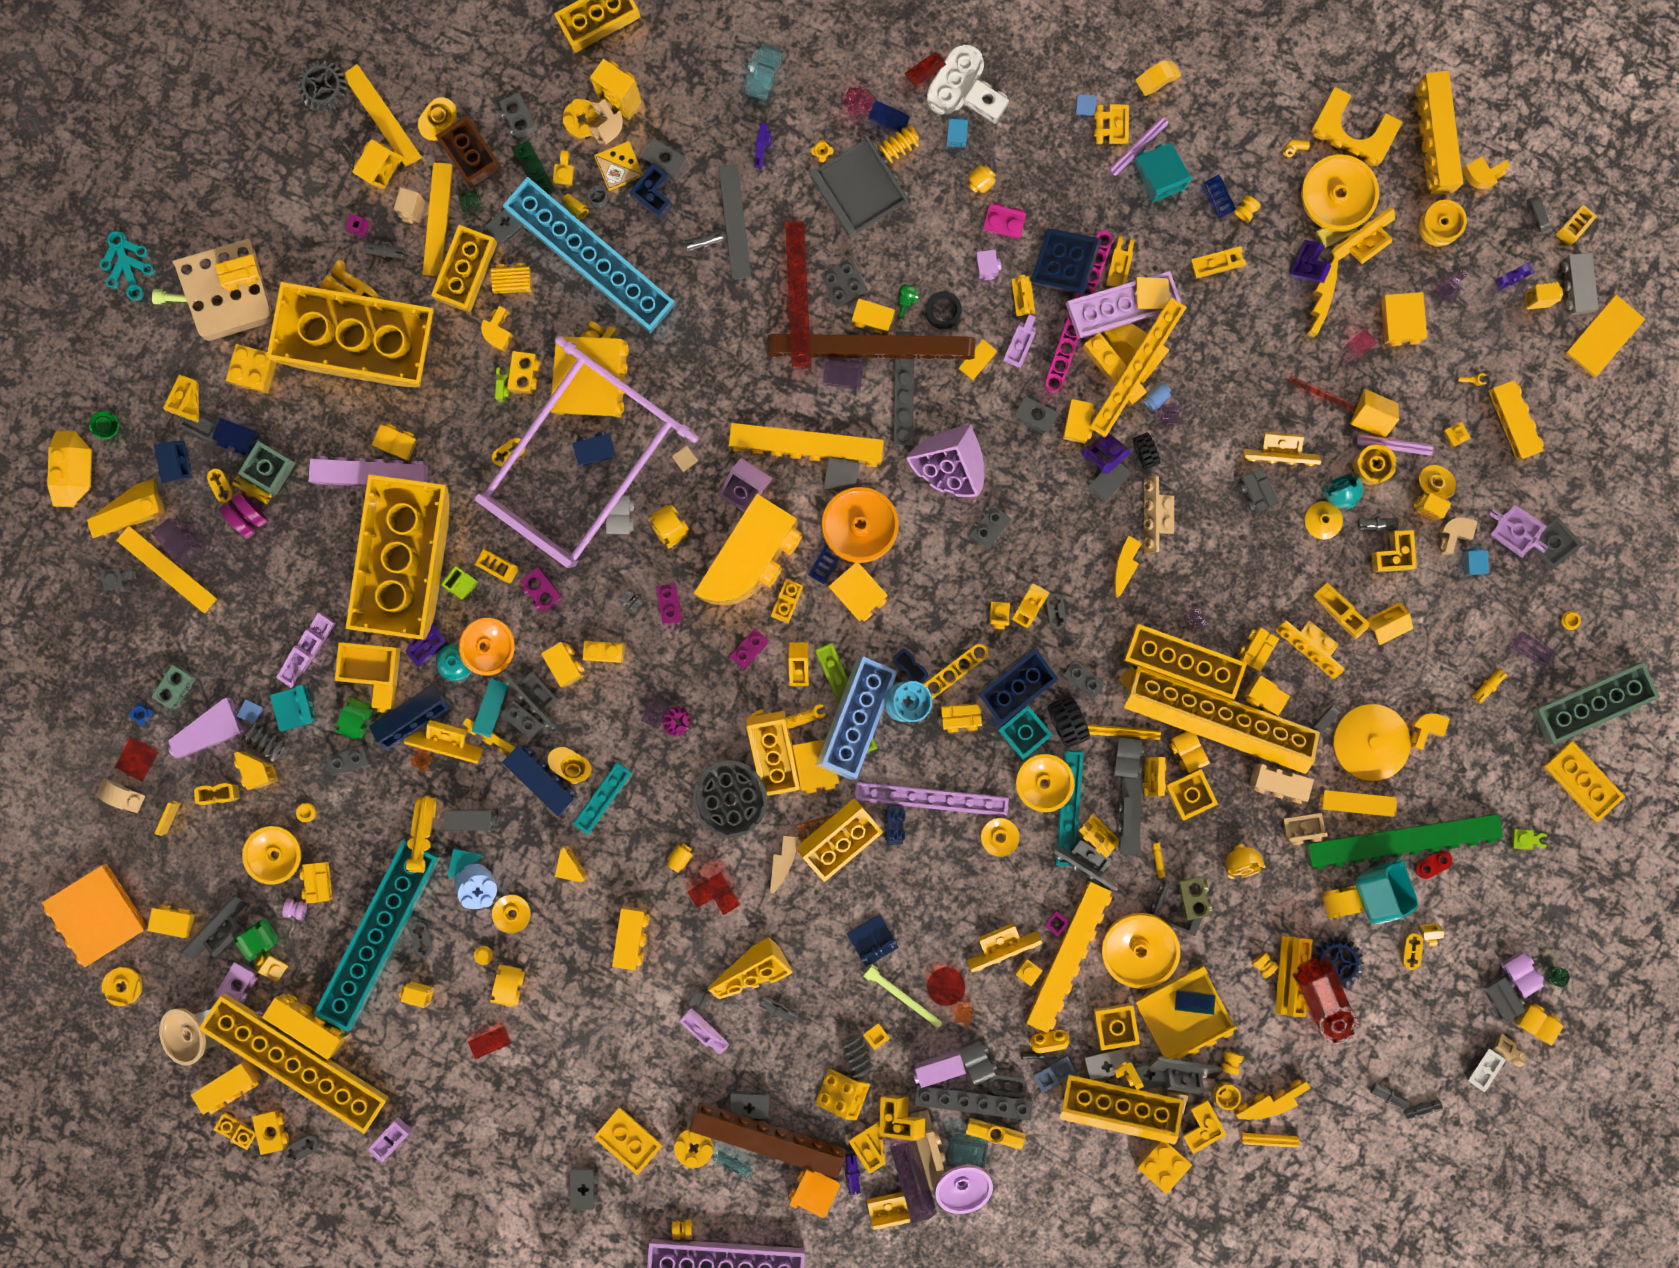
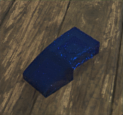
M876 100L868 116V120L901 133L902 128L907 127L910 116Z

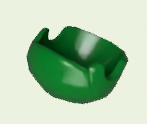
M105 410L97 411L90 418L89 429L99 439H111L119 430V422L113 413Z

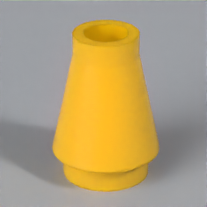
M569 193L563 196L561 202L579 221L588 215L587 205L572 197Z

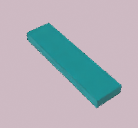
M617 761L572 825L589 835L633 772Z

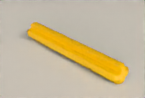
M1087 724L1092 735L1160 740L1161 730Z

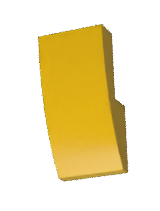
M788 579L785 580L771 614L772 618L789 624L803 585Z
M224 1111L213 1128L214 1131L229 1138L230 1142L248 1150L256 1136L254 1129Z

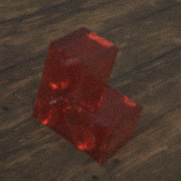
M723 871L687 891L697 908L714 899L723 915L741 905Z

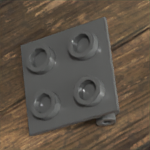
M853 257L846 259L821 274L836 308L841 307L858 296L862 297L867 294L868 289Z

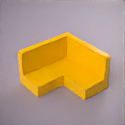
M1205 1097L1201 1099V1103L1190 1108L1199 1126L1182 1135L1193 1154L1227 1135Z

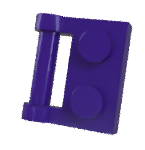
M1110 433L1106 437L1100 436L1090 446H1085L1081 451L1082 456L1098 465L1104 474L1113 470L1131 453L1124 444ZM1099 451L1109 460L1104 461L1095 453Z

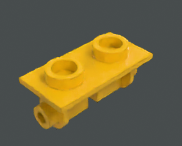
M1020 275L1018 278L1011 279L1016 316L1035 314L1030 276Z

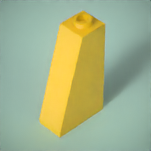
M1324 790V794L1320 796V805H1323L1324 810L1396 817L1398 797Z

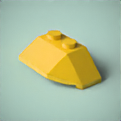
M56 430L49 445L47 486L54 507H74L91 488L92 449L76 431Z

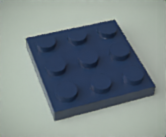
M1048 228L1030 282L1034 285L1084 295L1102 242L1101 239Z

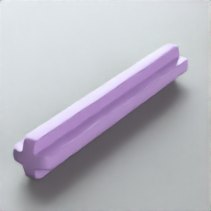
M1160 117L1110 166L1109 170L1113 175L1116 176L1167 126L1168 122L1165 118Z
M1363 434L1357 437V444L1362 446L1384 445L1391 450L1431 455L1433 452V445Z

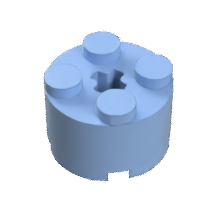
M469 864L460 873L458 872L454 878V886L463 907L480 909L491 906L497 893V887L491 872L485 866Z

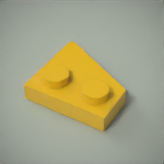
M179 374L163 409L198 423L199 383L196 380Z

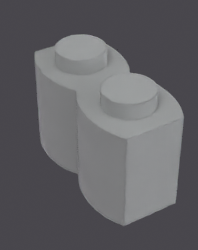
M607 495L606 504L613 495ZM622 496L607 516V535H630V531H634V519L630 517L631 511H634V500H631V496Z

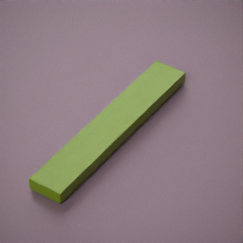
M833 643L816 649L815 652L839 705L848 678ZM873 738L871 740L867 753L877 749L876 743Z

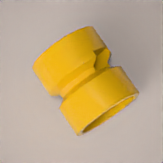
M1219 1081L1213 1086L1212 1098L1219 1107L1224 1110H1233L1240 1104V1092L1233 1084L1228 1081Z

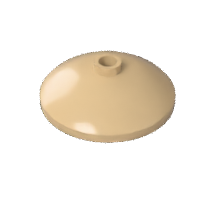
M183 1008L172 1009L162 1017L159 1036L166 1054L174 1062L187 1066L198 1062L202 1058L206 1046L205 1033L198 1029L201 1025L198 1018Z

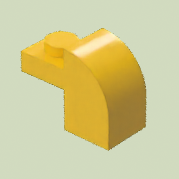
M1163 60L1149 68L1135 81L1144 96L1157 92L1165 84L1177 80L1182 75L1172 60Z
M1482 156L1466 165L1462 169V173L1473 187L1489 189L1498 183L1497 179L1507 174L1506 170L1510 167V164L1505 160L1490 169Z
M499 306L497 310H493L490 316L491 322L483 319L481 330L485 340L492 347L505 353L513 335L501 328L509 312Z
M1032 583L1015 611L1012 620L1028 629L1048 597L1049 592Z
M1432 713L1416 717L1410 727L1417 729L1411 736V747L1423 750L1428 733L1444 737L1450 718Z

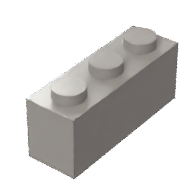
M1592 253L1567 256L1563 259L1562 271L1566 277L1564 289L1568 294L1566 306L1570 311V315L1593 313L1599 310Z

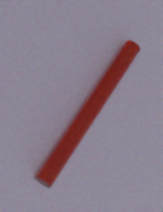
M1290 376L1288 380L1290 384L1355 412L1357 404L1294 376Z

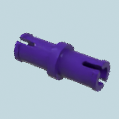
M850 1153L851 1156L849 1154L845 1155L847 1171L845 1172V1177L848 1180L849 1195H855L856 1192L858 1195L861 1193L857 1154Z

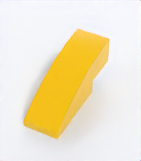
M1131 536L1126 537L1116 561L1113 585L1114 596L1117 598L1120 597L1139 565L1133 558L1142 543Z
M1328 582L1313 595L1332 618L1355 640L1369 628V622Z

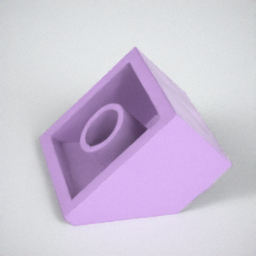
M740 458L728 474L718 495L745 512L756 494L763 497L773 478Z

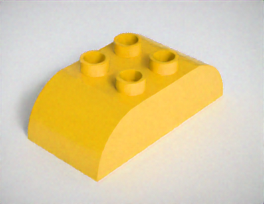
M280 282L266 358L284 365L313 372L394 386L420 387L434 308Z
M368 474L345 629L422 640L427 637L437 606L448 531L449 493L446 485Z

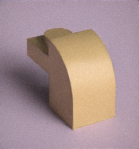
M595 98L590 103L600 119L592 124L589 129L599 144H608L617 137L622 129V114L619 110H611L612 107L605 98Z
M1459 517L1444 523L1438 532L1445 535L1440 542L1441 554H1453L1457 538L1465 541L1473 540L1478 521Z
M103 778L95 795L101 801L111 806L138 813L145 798L144 794L127 789L122 784Z

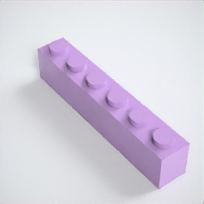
M316 456V459H310L308 482L313 484L367 487L368 474L427 482L428 467L423 465L421 461H411V464H404L402 460H392V463H385L383 459H373V462H366L364 458H354V461H347L345 457H335V460H328L326 456Z

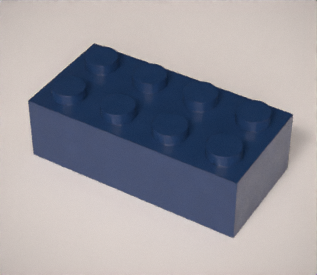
M1036 648L1030 649L972 694L971 697L993 727L1001 726L1055 683L1058 678Z
M518 745L502 763L557 816L563 815L578 800L575 796L577 792L571 786H565L562 783V777L549 771V765L543 759H537L534 756L536 752L528 745Z

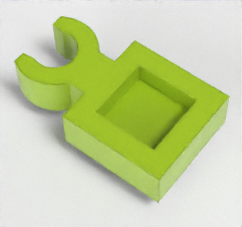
M1512 829V848L1533 850V844L1539 848H1546L1547 845L1541 844L1539 839L1547 837V834L1538 833L1534 836V830Z

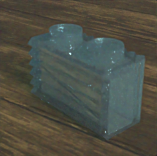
M954 1134V1137L949 1136L946 1162L985 1168L988 1143L978 1137H973V1140L965 1139V1136L961 1134Z

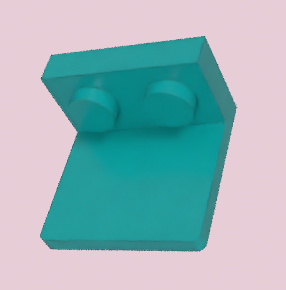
M308 685L295 686L294 689L270 695L280 732L317 722Z

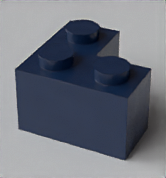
M652 163L629 194L634 201L660 221L673 207L671 201L660 193L669 182L668 174Z

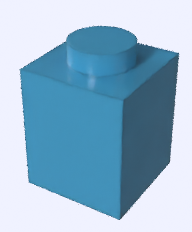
M959 116L953 117V119L949 118L946 146L966 147L968 120H964L963 117Z
M1471 547L1470 551L1464 552V575H1484L1489 573L1488 550H1482V547Z

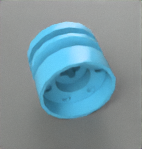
M917 681L898 682L887 690L884 698V707L887 714L894 720L899 722H918L930 713L932 696L929 689L922 683ZM903 699L908 701V704L903 703Z

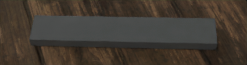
M738 165L720 166L719 174L732 279L752 278Z

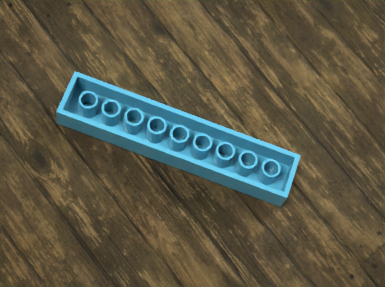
M529 177L522 182L503 204L505 211L650 334L675 306L674 300Z

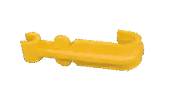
M819 704L813 709L786 717L788 728L790 729L815 720L826 719L828 716L826 713L818 714L820 710L825 709L824 705ZM758 710L752 713L750 717L763 715L764 710Z
M431 796L419 797L415 803L411 827L413 838L407 842V846L412 850L411 859H408L406 863V870L408 872L424 873L425 871L424 851L431 847V843L427 838L431 835L433 818H435L437 799L431 798Z

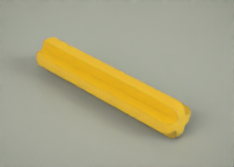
M1242 1133L1241 1137L1242 1143L1249 1145L1299 1147L1300 1144L1299 1137Z

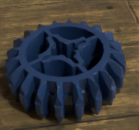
M1336 936L1334 941L1329 937L1328 944L1325 941H1321L1322 948L1319 946L1315 947L1319 953H1312L1316 960H1311V964L1317 965L1312 968V971L1318 972L1315 978H1322L1321 984L1327 983V987L1332 988L1334 985L1335 989H1339L1340 983L1343 988H1347V982L1350 985L1354 984L1352 978L1359 980V976L1356 973H1363V970L1358 967L1363 966L1364 962L1358 961L1363 955L1356 954L1360 948H1353L1354 942L1350 941L1348 943L1347 938H1343L1341 941L1340 937ZM1341 947L1349 952L1351 960L1343 958ZM1334 948L1332 956L1324 959L1326 953ZM1336 959L1344 962L1338 965L1339 967L1331 964L1337 961ZM1323 966L1332 968L1334 978H1330L1326 974ZM1346 967H1351L1349 972L1340 978L1343 970Z

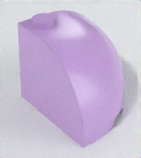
M971 424L943 431L924 440L906 457L914 472L919 477L922 476L930 483L929 486L940 492L953 493L957 497L979 496L983 488V456Z

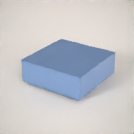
M1078 94L1076 115L1094 116L1096 112V95Z
M245 699L237 717L254 724L258 721L264 707Z

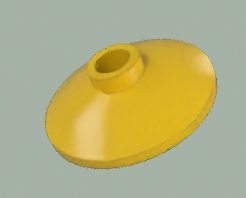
M1427 466L1419 475L1420 487L1426 494L1433 492L1447 499L1455 492V478L1449 470L1442 466Z
M1321 501L1308 508L1304 517V523L1307 531L1313 537L1329 539L1337 535L1341 530L1343 517L1338 507L1333 506L1330 502ZM1323 516H1326L1328 518L1327 523H1324L1322 521Z
M996 818L984 826L981 832V842L984 849L991 855L1004 857L1014 852L1019 844V831L1011 821L1004 818ZM999 833L1003 835L1001 841L996 839V835Z
M517 895L503 896L495 903L492 909V919L495 926L505 933L520 932L530 921V907L522 897ZM510 910L516 912L515 917L509 915Z

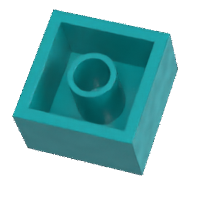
M1028 705L997 729L1021 760L1025 759L1053 735Z

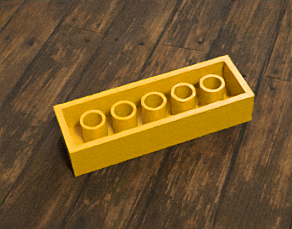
M1449 71L1426 73L1415 86V95L1419 100L1417 113L1421 116L1419 130L1420 134H1423L1424 140L1422 142V151L1426 156L1424 169L1428 172L1426 186L1427 190H1430V196L1450 194L1463 185Z
M1140 624L1134 626L1122 660L1234 700L1247 666V663Z
M1068 1075L1060 1119L1176 1144L1179 1136L1184 1100Z

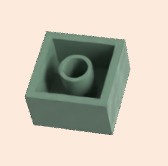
M257 441L238 474L269 493L277 495L296 463L269 446Z

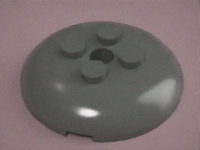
M735 760L720 761L705 769L695 784L693 792L694 809L700 822L716 835L728 838L743 836L755 829L765 815L767 808L766 787L761 777L749 765ZM730 794L736 797L734 803H731L729 800Z

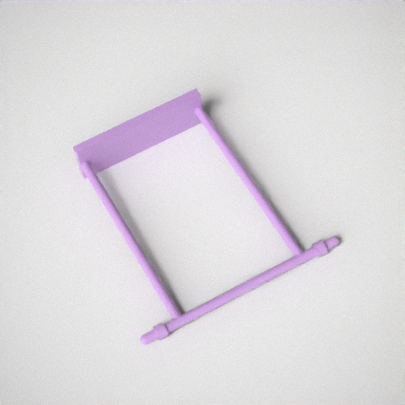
M557 336L555 342L564 348L563 351L569 355H574L578 359L484 493H478L474 500L565 567L571 568L577 565L579 562L577 559L668 430L671 427L678 431L677 434L683 438H688L693 443L698 441V436L692 433L685 424L681 425L578 350L571 341L567 342L562 337ZM585 363L665 423L572 554H569L491 497V495Z

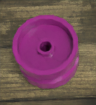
M239 490L231 497L233 504L226 502L219 508V511L236 531L246 539H249L256 533L253 524L261 528L269 520L260 508Z

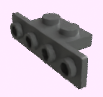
M503 670L501 672L503 682L509 687L513 686L516 690L514 692L516 696L522 701L526 700L529 704V710L535 715L538 713L542 718V724L546 728L556 729L558 725L546 714V711L559 698L534 671L518 683L507 670Z
M1122 778L1121 801L1118 803V812L1121 813V820H1118L1121 855L1140 854L1141 778Z
M1081 837L1070 851L1053 842L1051 847L1056 858L1059 860L1064 859L1069 862L1072 868L1084 871L1088 878L1100 881L1104 888L1114 891L1118 890L1117 882L1103 873L1113 860L1112 856L1109 855L1105 858L1095 850L1096 848L1091 843L1086 842Z
M233 895L181 950L182 954L191 959H196L206 948L210 955L217 957L242 930L234 917L246 906L245 900Z
M1164 1056L1155 1057L1148 1064L1149 1069L1164 1071L1168 1090L1194 1094L1204 1092L1202 1077L1214 1079L1223 1073L1222 1067H1216L1213 1064L1204 1065L1198 1062H1185L1181 1059H1167Z

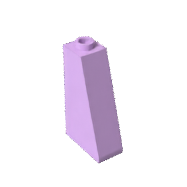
M232 698L222 699L169 739L170 745L168 749L170 754L175 759L183 758L243 735L245 732L239 717H237V711Z

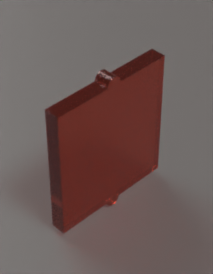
M130 738L114 768L126 773L127 777L132 776L144 782L159 752L148 747L147 743H141Z

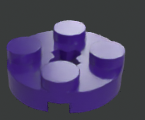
M1530 262L1497 278L1495 282L1500 291L1521 281L1522 278L1532 275L1535 271Z

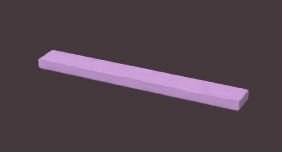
M856 782L854 797L857 801L998 816H1007L1009 797L865 782Z

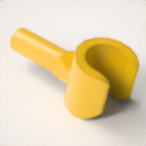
M1481 373L1474 377H1458V382H1474L1476 386L1486 384V382H1480L1479 378L1487 375Z

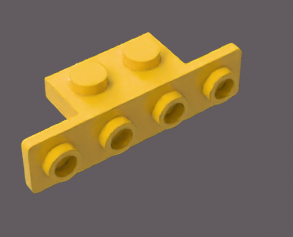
M1390 207L1382 211L1374 220L1367 222L1363 228L1356 233H1352L1341 244H1337L1331 251L1332 259L1336 257L1339 261L1351 253L1363 264L1392 243V237L1383 228L1395 220L1394 208Z
M1264 432L1262 450L1244 448L1242 452L1244 458L1254 462L1258 460H1266L1269 463L1283 461L1291 465L1304 463L1307 466L1321 464V458L1318 454L1301 453L1304 437L1298 434Z
M1287 620L1275 630L1282 638L1286 639L1333 679L1337 678L1345 670L1344 667L1331 657L1339 644L1310 620L1305 623L1300 631Z
M429 720L426 732L417 730L404 739V744L476 764L483 753V748L465 743L467 730Z
M1011 923L978 937L984 953L966 961L971 972L980 971L984 967L999 963L1011 956H1016L1025 950L1035 948L1043 942L1038 931L1019 937L1014 923Z

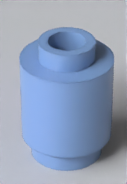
M1157 383L1145 394L1144 404L1152 411L1158 409L1171 397V389L1165 383Z

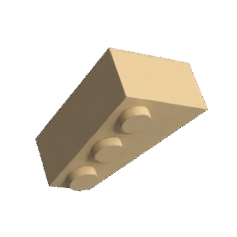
M1254 764L1249 786L1254 787L1253 791L1264 794L1266 790L1272 792L1273 797L1283 799L1284 796L1291 798V802L1302 804V801L1308 802L1314 779L1271 768L1264 764Z

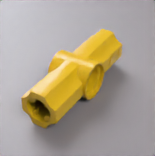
M969 1117L965 1134L989 1140L994 1144L999 1143L1022 1150L1026 1136L1024 1132ZM993 1129L1001 1131L1000 1136L997 1138L991 1137L990 1133Z

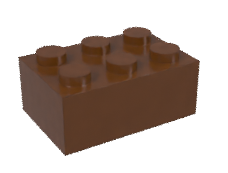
M468 115L435 135L470 188L502 168Z

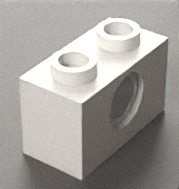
M979 80L975 82L964 100L966 106L994 124L997 123L1009 103L1004 93L994 91L987 82H980ZM989 97L993 102L986 104L982 99Z

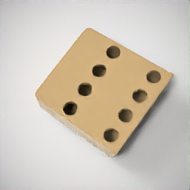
M250 238L173 261L198 334L204 340L211 341L271 323L274 319L262 274V279L257 280L258 283L253 285L241 284L238 285L239 288L236 290L228 291L220 285L215 264L220 263L219 256L226 253L230 256V260L238 258V251L241 248H246L249 254L255 256L261 274L256 251ZM209 259L211 261L210 268L202 269L200 266L201 261ZM184 265L192 266L190 274H184L181 271ZM231 297H233V298H240V299H239V300H233V299H231ZM212 298H223V302L212 300Z

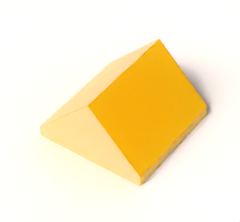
M1363 389L1350 425L1375 436L1386 438L1399 421V403Z
M570 847L562 848L555 877L581 883L589 879Z

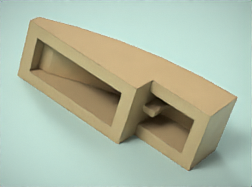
M783 835L782 854L774 853L770 893H775L787 876L797 851L795 847L798 846L799 836Z

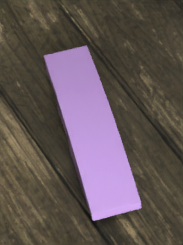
M318 612L298 644L293 647L276 678L293 688L325 642L336 621L323 612Z

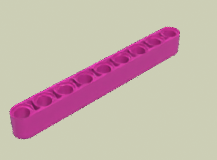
M1100 231L1096 238H1106L1108 244L1100 245L1097 255L1101 257L1102 262L1094 263L1091 273L1095 275L1096 279L1093 281L1089 280L1085 290L1089 295L1095 293L1113 241V237L1108 231ZM1076 293L1074 299L1080 298V294ZM1069 314L1044 383L1045 390L1050 394H1055L1061 389L1078 342L1077 335H1072L1067 331L1069 326H1073ZM1068 344L1071 351L1063 352L1061 345ZM1062 362L1065 368L1057 370L1055 363ZM1050 380H1056L1058 382V387L1051 388L1048 382Z

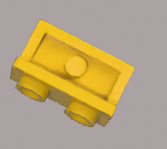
M905 1191L867 1199L873 1230L902 1225L911 1221Z

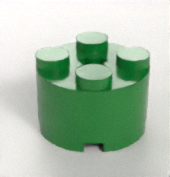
M349 696L346 701L350 703H347V706L344 705L336 725L340 728L337 727L335 732L357 740L364 736L367 726L364 725L365 721L371 718L374 708H371V704Z
M264 918L244 930L242 935H237L232 940L244 958L250 962L263 952V949L266 952L275 946L279 941V936L268 920Z

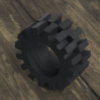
M1148 432L1133 438L1135 451L1145 470L1161 463L1155 442Z

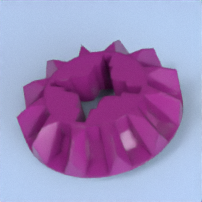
M674 706L667 710L663 717V728L667 734L677 737L684 735V732L689 730L688 726L692 721L689 717L691 714L687 712L686 708ZM673 718L679 719L681 725H677Z

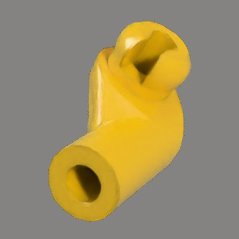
M1292 139L1284 146L1283 154L1286 157H1292L1298 149L1309 150L1310 141Z

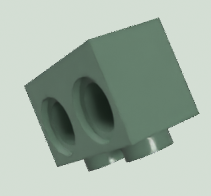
M172 665L164 671V678L161 683H157L154 687L152 698L167 708L176 710L197 677L178 665ZM177 673L181 675L179 683H176L174 680ZM167 689L171 692L169 699L164 697V692Z

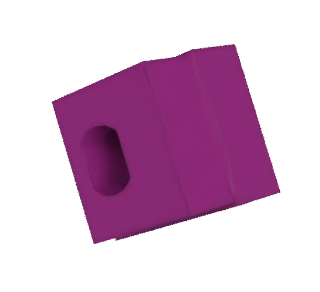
M350 214L345 230L347 233L366 238L371 222ZM355 221L359 222V226L357 228L354 227Z
M1055 910L1044 926L1058 937L1070 921ZM1054 919L1059 921L1058 926L1052 924Z

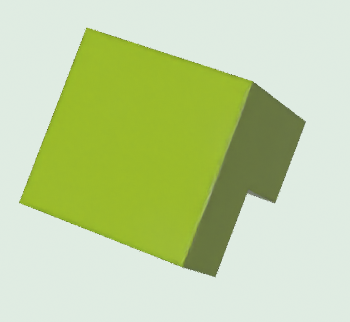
M455 566L441 585L464 601L478 581L460 567Z

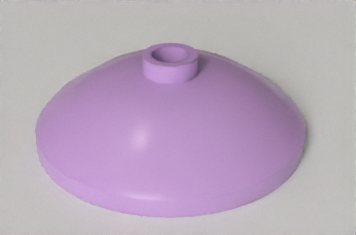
M973 1165L957 1166L948 1170L939 1178L935 1187V1197L938 1204L950 1213H970L987 1203L993 1191L992 1180L989 1174L980 1167Z

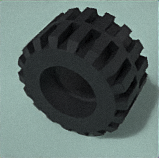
M1066 696L1048 705L1049 715L1064 746L1069 749L1090 739L1087 723L1072 696Z

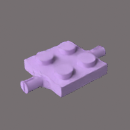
M1514 504L1510 511L1504 515L1495 509L1490 512L1489 516L1498 521L1497 527L1491 533V537L1523 558L1533 547H1536L1543 553L1549 547L1539 541L1540 535L1547 526Z

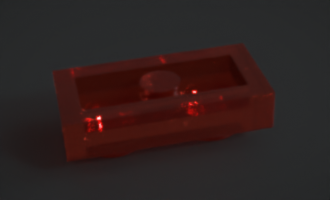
M934 52L904 74L916 86L924 82L932 74L939 72L946 63L939 54Z
M505 1026L468 1041L475 1059L512 1043Z

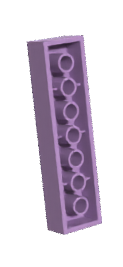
M651 1238L647 1268H804L806 1248L686 1240L673 1241L671 1239Z

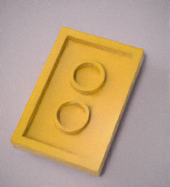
M621 1107L614 1112L593 1137L636 1175L643 1170L663 1146L660 1141Z

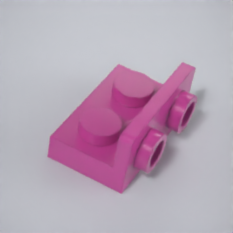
M1000 203L989 204L983 230L1020 239L1026 213L1020 208H1004L1005 205Z

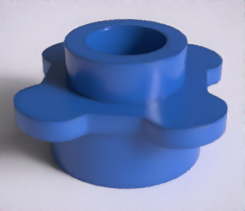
M137 703L136 707L129 713L131 719L138 721L139 725H145L146 720L152 716L153 712L151 709L144 707L143 703Z

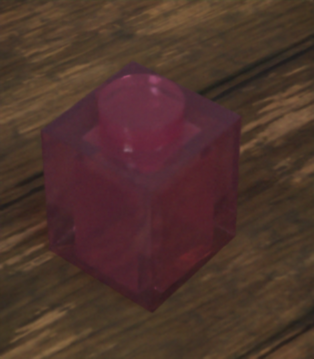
M1365 328L1346 345L1359 359L1378 342Z

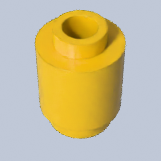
M684 843L682 845L677 844L667 858L668 862L666 865L679 873L693 856L691 853L692 848Z

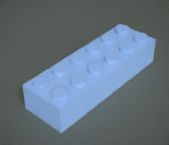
M864 656L856 658L818 757L817 766L850 780L857 779L882 714L886 692L893 685L897 671Z

